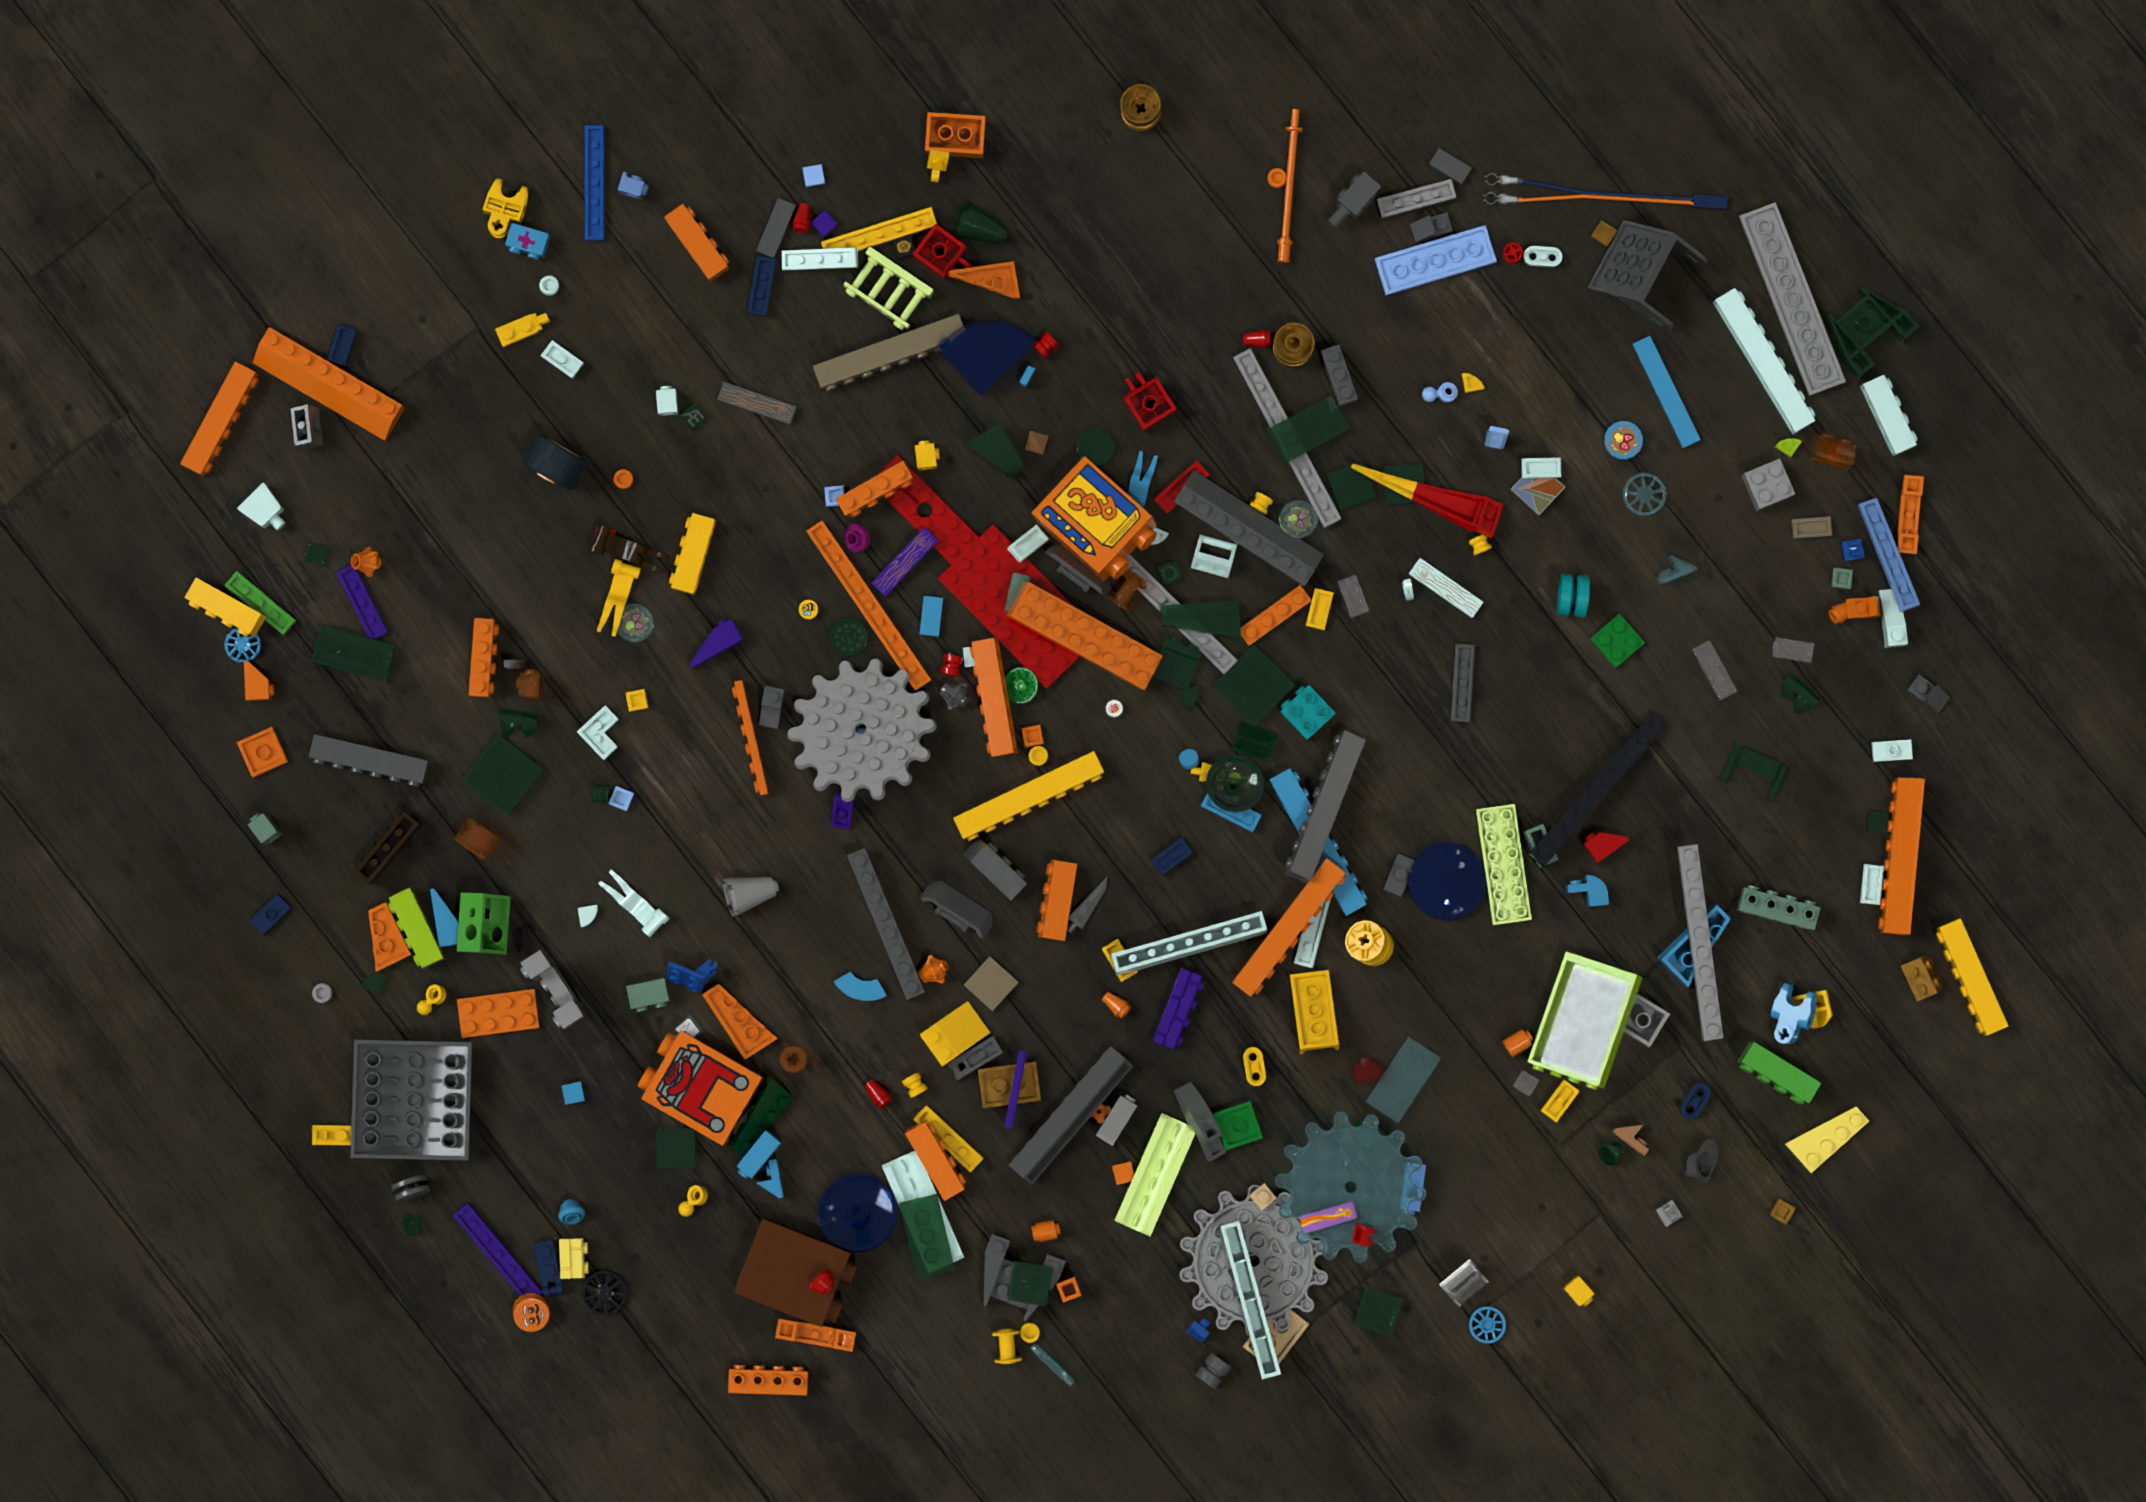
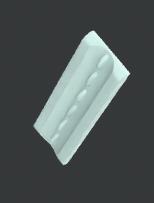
M913 1151L883 1164L882 1167L928 1273L965 1258L929 1174L916 1152Z

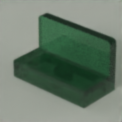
M1241 722L1231 750L1268 762L1277 733Z

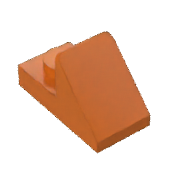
M1879 597L1846 599L1848 619L1882 617Z

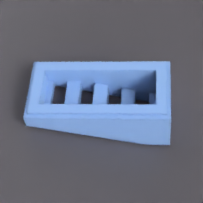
M1495 426L1489 427L1485 446L1503 449L1509 430Z

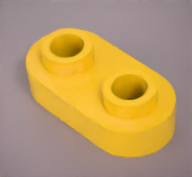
M1250 1047L1243 1054L1246 1079L1249 1084L1260 1086L1266 1079L1263 1054L1258 1048ZM1251 1053L1256 1054V1060L1251 1061L1249 1055ZM1256 1072L1260 1075L1258 1080L1252 1078L1253 1073Z

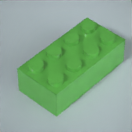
M1755 1042L1747 1044L1737 1063L1741 1064L1740 1069L1747 1073L1757 1074L1756 1078L1765 1084H1773V1089L1781 1094L1788 1093L1791 1095L1789 1099L1799 1105L1810 1103L1821 1085L1819 1081Z

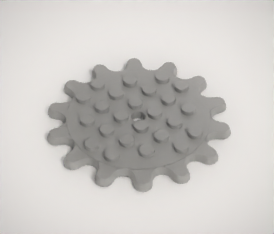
M872 659L864 672H856L850 661H842L838 666V678L829 681L822 675L814 676L812 685L816 689L815 697L811 700L797 699L794 702L793 707L795 711L804 717V721L800 726L790 728L787 732L789 740L801 742L804 745L803 753L795 758L794 764L796 768L801 770L807 767H814L817 770V777L813 782V786L817 791H823L830 784L835 783L841 787V798L845 802H851L855 798L856 792L861 788L868 789L874 800H881L885 796V784L889 780H896L902 786L909 785L912 782V776L908 771L909 763L914 760L926 762L931 756L930 751L920 743V739L924 734L934 732L937 727L933 719H925L920 716V708L928 703L929 695L925 691L912 694L906 690L910 674L905 669L899 670L892 677H886L882 672V661L879 659ZM865 725L867 729L863 734H858L856 727Z
M1259 1185L1249 1187L1248 1196L1244 1201H1236L1230 1192L1222 1191L1218 1195L1219 1211L1215 1214H1209L1205 1210H1197L1194 1214V1220L1201 1228L1200 1234L1194 1238L1184 1237L1180 1242L1181 1249L1191 1253L1193 1256L1192 1265L1180 1271V1279L1184 1282H1195L1200 1288L1198 1295L1192 1301L1193 1307L1197 1310H1202L1207 1306L1215 1307L1218 1311L1216 1326L1221 1330L1227 1329L1234 1320H1241L1245 1324V1331L1249 1337L1248 1326L1220 1225L1239 1220L1249 1257L1252 1255L1259 1257V1264L1255 1267L1252 1266L1266 1320L1272 1321L1278 1330L1286 1331L1289 1328L1288 1312L1292 1308L1311 1312L1314 1308V1302L1307 1294L1309 1286L1312 1284L1323 1285L1328 1280L1327 1273L1316 1268L1314 1263L1317 1256L1328 1251V1243L1325 1240H1313L1309 1237L1308 1233L1304 1234L1299 1219L1300 1216L1311 1214L1312 1212H1305L1300 1216L1293 1215L1290 1212L1292 1197L1287 1192L1280 1193L1275 1201L1261 1211L1249 1196L1260 1187Z

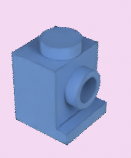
M623 172L618 192L642 200L643 195L646 196L649 185L645 184L642 178L634 175L630 178L627 172Z

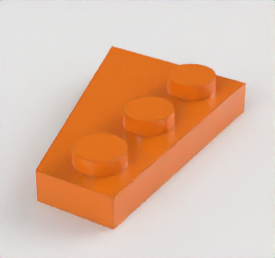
M387 902L369 910L375 970L378 972L412 954Z

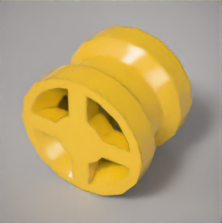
M1257 492L1255 500L1249 506L1266 515L1268 512L1267 508L1269 505H1272L1273 500Z
M1484 535L1468 541L1473 546L1474 556L1492 548L1491 544L1487 542V536Z

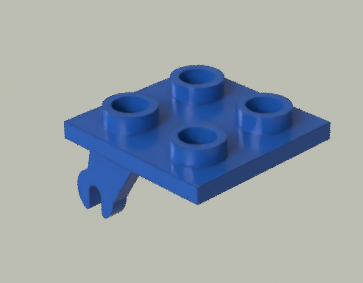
M709 959L694 971L669 961L666 978L675 985L682 984L690 991L702 993L708 980L716 975L717 961H715L713 966H710L711 959Z

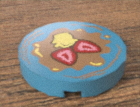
M1629 421L1614 423L1607 429L1604 435L1606 450L1612 457L1619 460H1627L1639 453L1643 444V436L1640 429Z

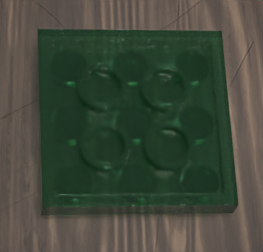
M1255 645L1213 685L1254 727L1295 686Z
M497 734L462 781L509 816L544 769Z

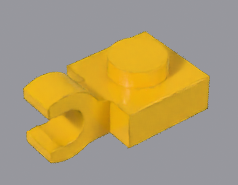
M930 149L927 168L932 169L930 181L938 182L940 170L946 171L949 152Z

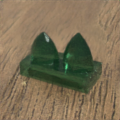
M1792 672L1786 677L1782 685V698H1790L1796 694L1799 695L1794 704L1795 714L1805 712L1814 707L1821 698Z
M501 708L498 713V721H500L502 733L506 738L514 732L517 724H519L520 730L525 737L530 736L540 719V714L508 708Z

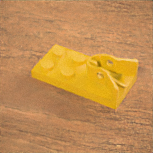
M1329 970L1290 975L1300 1055L1304 1054L1307 1050L1331 1047L1339 1050Z

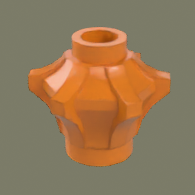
M366 547L364 551L353 554L351 566L353 569L364 572L368 577H373L375 569H379L381 566V558L378 556L377 551L373 552L371 547Z
M929 955L927 962L918 970V973L924 983L935 981L942 984L945 982L946 971L949 967L944 959L940 960L933 955Z

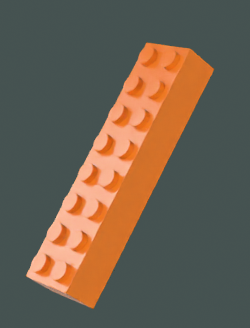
M1023 582L1006 614L1010 619L1140 690L1146 689L1163 657L1159 653L1030 582Z

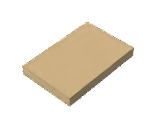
M1292 1310L1288 1312L1290 1326L1286 1331L1278 1330L1272 1321L1267 1320L1278 1364L1309 1325L1308 1322ZM1249 1337L1242 1347L1255 1356L1251 1337Z

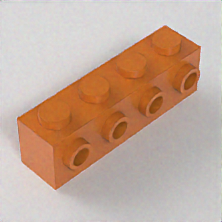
M682 204L664 218L709 282H712L729 270L727 266L729 261L723 253L719 254L716 248L718 246L713 238L708 239L704 234L707 230L701 222L697 224L693 217L696 215L689 206L686 208Z
M901 461L836 498V501L844 515L853 518L859 515L861 509L866 506L871 508L878 504L877 500L885 497L886 499L894 495L896 489L908 487L912 484L911 481L915 477L907 463Z
M474 618L469 682L470 697L491 699V694H494L495 684L492 682V675H495L496 663H493L494 655H497L495 636H498L499 624H496L497 621L494 619Z
M1051 860L1047 864L1046 875H1048V880L1043 886L1045 898L1044 902H1041L1040 905L1042 917L1041 921H1038L1037 924L1038 937L1065 941L1077 864Z
M925 1119L907 1129L905 1135L945 1201L965 1190V1183L967 1182L961 1172H957L955 1168L957 1164L954 1158L947 1155L945 1151L947 1147L944 1141L937 1138L935 1134L937 1130L932 1122L929 1123Z
M734 1365V1368L729 1369L728 1393L808 1395L809 1371H805L804 1367H793V1370H785V1366H773V1369H765L763 1365H753V1369H745L746 1365Z

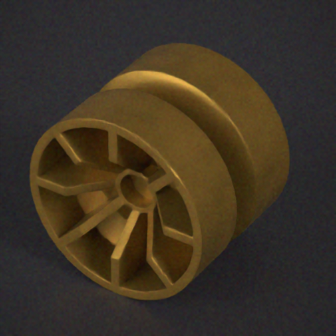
M1288 323L1282 326L1277 331L1273 342V354L1276 360L1288 368L1303 366L1312 356L1315 345L1314 336L1309 328L1300 323Z

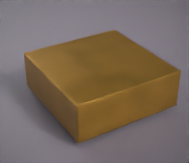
M1601 220L1591 238L1607 248L1618 230Z
M1778 1198L1769 1216L1787 1225L1796 1208Z

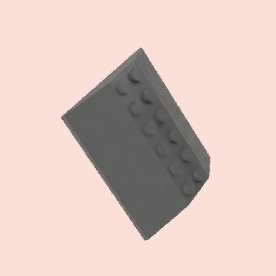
M354 1040L350 1158L469 1160L472 1042Z

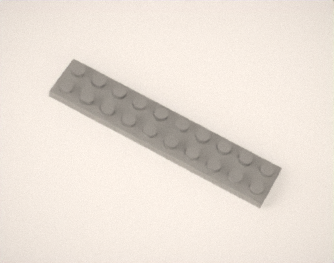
M1776 202L1740 215L1739 220L1808 396L1845 383L1844 375Z

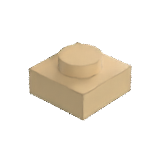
M1265 1183L1249 1195L1261 1211L1277 1199Z

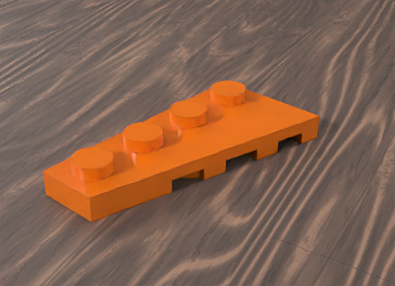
M720 984L702 994L744 1060L778 1039L761 1022L755 1019L747 1009L741 1006Z

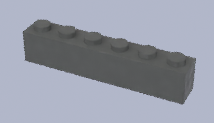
M315 734L309 757L313 758V762L324 765L325 762L333 763L332 767L343 769L344 766L351 767L352 772L360 774L364 770L370 772V776L378 778L386 775L389 776L391 781L400 783L401 779L408 781V785L419 787L420 784L425 785L430 762L427 760Z

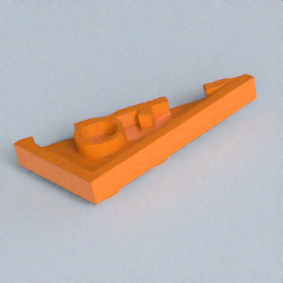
M1014 261L948 271L949 277L1013 299L1020 298Z

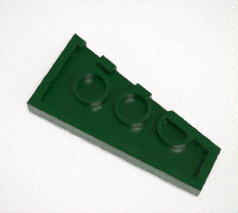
M770 1076L765 1081L767 1085L764 1090H760L758 1093L756 1104L753 1108L750 1107L747 1112L748 1116L745 1123H741L729 1144L742 1157L748 1153L765 1130L770 1128L794 1099Z

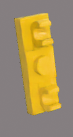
M313 1125L312 1145H351V1126Z

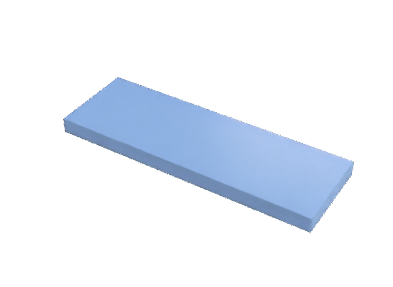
M1486 225L1374 259L1385 296L1497 263Z

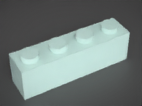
M1882 375L1861 385L1860 388L1892 456L1917 445L1916 434L1913 430L1910 431L1908 427V417L1905 413L1902 414L1899 407L1901 403L1897 395H1893L1891 390L1893 386L1890 379Z

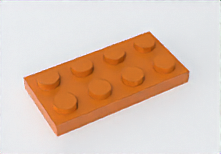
M535 989L457 999L462 1038L540 1028Z

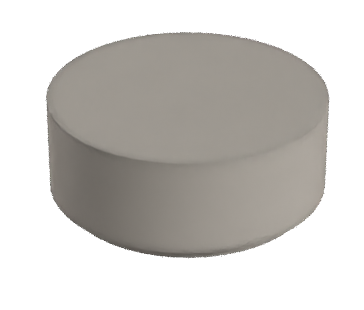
M323 983L317 984L312 991L314 1000L319 1003L328 1002L333 995L331 987Z

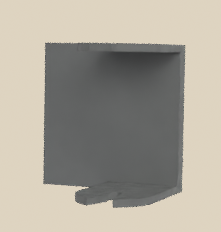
M1623 220L1588 288L1594 292L1617 297L1646 320L1660 327L1664 325L1671 330L1674 326L1673 323L1644 301L1672 249L1694 263L1699 261L1706 265L1708 260L1674 232Z

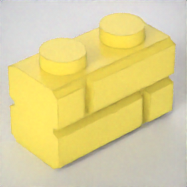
M584 1238L559 1239L560 1279L585 1278V1274H589V1263L585 1262V1254H588V1242H584Z

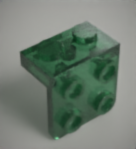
M1165 638L1160 655L1163 657L1153 677L1187 689L1202 652L1195 645L1188 644V646L1180 644L1181 640L1177 638Z

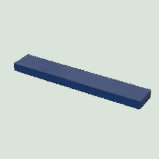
M585 125V241H605L604 125Z

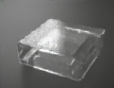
M1522 1070L1512 1087L1529 1097L1540 1080Z

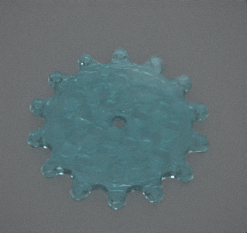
M1337 1112L1335 1114L1334 1125L1328 1131L1322 1130L1314 1122L1308 1123L1305 1127V1132L1309 1139L1308 1144L1305 1147H1297L1290 1144L1284 1149L1285 1156L1293 1163L1292 1171L1287 1174H1278L1275 1177L1276 1186L1287 1189L1291 1195L1290 1200L1279 1208L1280 1216L1286 1219L1291 1217L1299 1219L1300 1216L1353 1201L1358 1218L1305 1234L1301 1226L1296 1234V1240L1300 1244H1306L1313 1238L1320 1239L1323 1242L1322 1254L1327 1260L1334 1259L1341 1248H1348L1351 1250L1356 1262L1362 1263L1366 1261L1367 1249L1370 1245L1364 1247L1351 1242L1356 1223H1361L1375 1229L1377 1233H1371L1369 1240L1374 1241V1244L1380 1245L1384 1251L1392 1252L1396 1248V1242L1393 1238L1394 1229L1403 1227L1407 1230H1413L1417 1226L1416 1218L1408 1211L1409 1204L1413 1201H1422L1427 1195L1425 1188L1416 1186L1411 1182L1412 1173L1422 1167L1421 1158L1418 1156L1404 1157L1400 1153V1146L1405 1141V1134L1400 1130H1396L1388 1136H1382L1378 1132L1379 1120L1377 1116L1372 1114L1366 1116L1363 1124L1358 1127L1350 1124L1348 1116L1344 1112ZM1350 1181L1356 1184V1190L1351 1193L1345 1189V1184Z

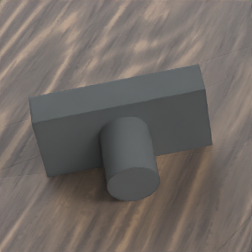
M1397 854L1383 890L1402 897L1416 861Z

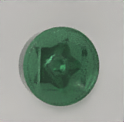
M415 1215L405 1217L401 1224L404 1233L409 1236L417 1235L422 1229V1223Z

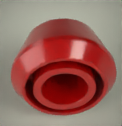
M824 1269L809 1284L810 1289L816 1293H825L827 1295L835 1287L833 1285L835 1280L831 1271Z

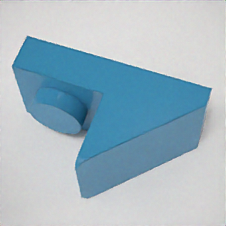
M777 1159L768 1160L769 1164L766 1165L767 1176H771L772 1180L757 1182V1184L776 1197L783 1198L784 1193Z

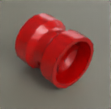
M1045 332L1042 335V339L1035 341L1032 346L1046 359L1051 349L1055 350L1059 344L1048 332Z
M944 654L943 660L945 663L941 667L940 673L959 677V665L962 664L963 658Z

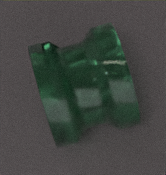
M594 783L592 802L603 801L608 804L610 784L601 786L598 783Z

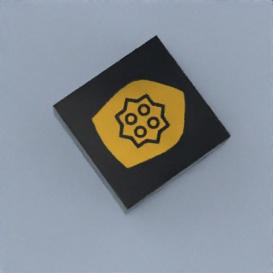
M910 235L892 240L898 260L911 256L914 253L915 248Z

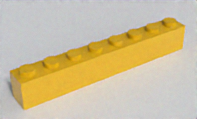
M1093 751L966 811L953 819L963 840L968 839V841L979 837V832L985 830L988 833L996 829L995 825L1000 822L1007 824L1013 821V816L1019 813L1021 816L1032 812L1031 808L1036 805L1039 808L1049 804L1048 800L1056 797L1057 800L1066 796V791L1072 788L1076 791L1083 788V783L1089 780L1093 783L1101 779L1104 771Z

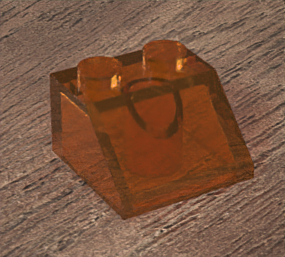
M1829 434L1817 436L1810 460L1844 470H1849L1854 465L1856 445H1852V441L1846 439L1838 441Z

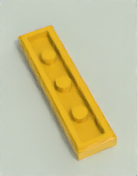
M927 1105L913 1119L917 1124L925 1119L929 1123L932 1122L937 1130L935 1133L937 1138L944 1141L947 1147L946 1150L970 1173L984 1159Z

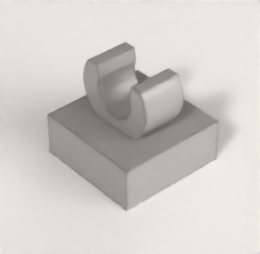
M1673 1200L1655 1210L1665 1227L1683 1217Z

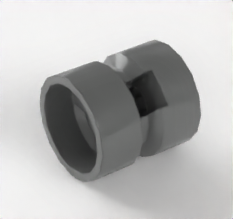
M1211 1352L1205 1360L1206 1366H1201L1195 1375L1210 1387L1216 1389L1222 1381L1220 1377L1226 1376L1232 1367Z

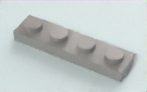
M1449 179L1379 198L1376 201L1381 219L1456 199L1452 180Z

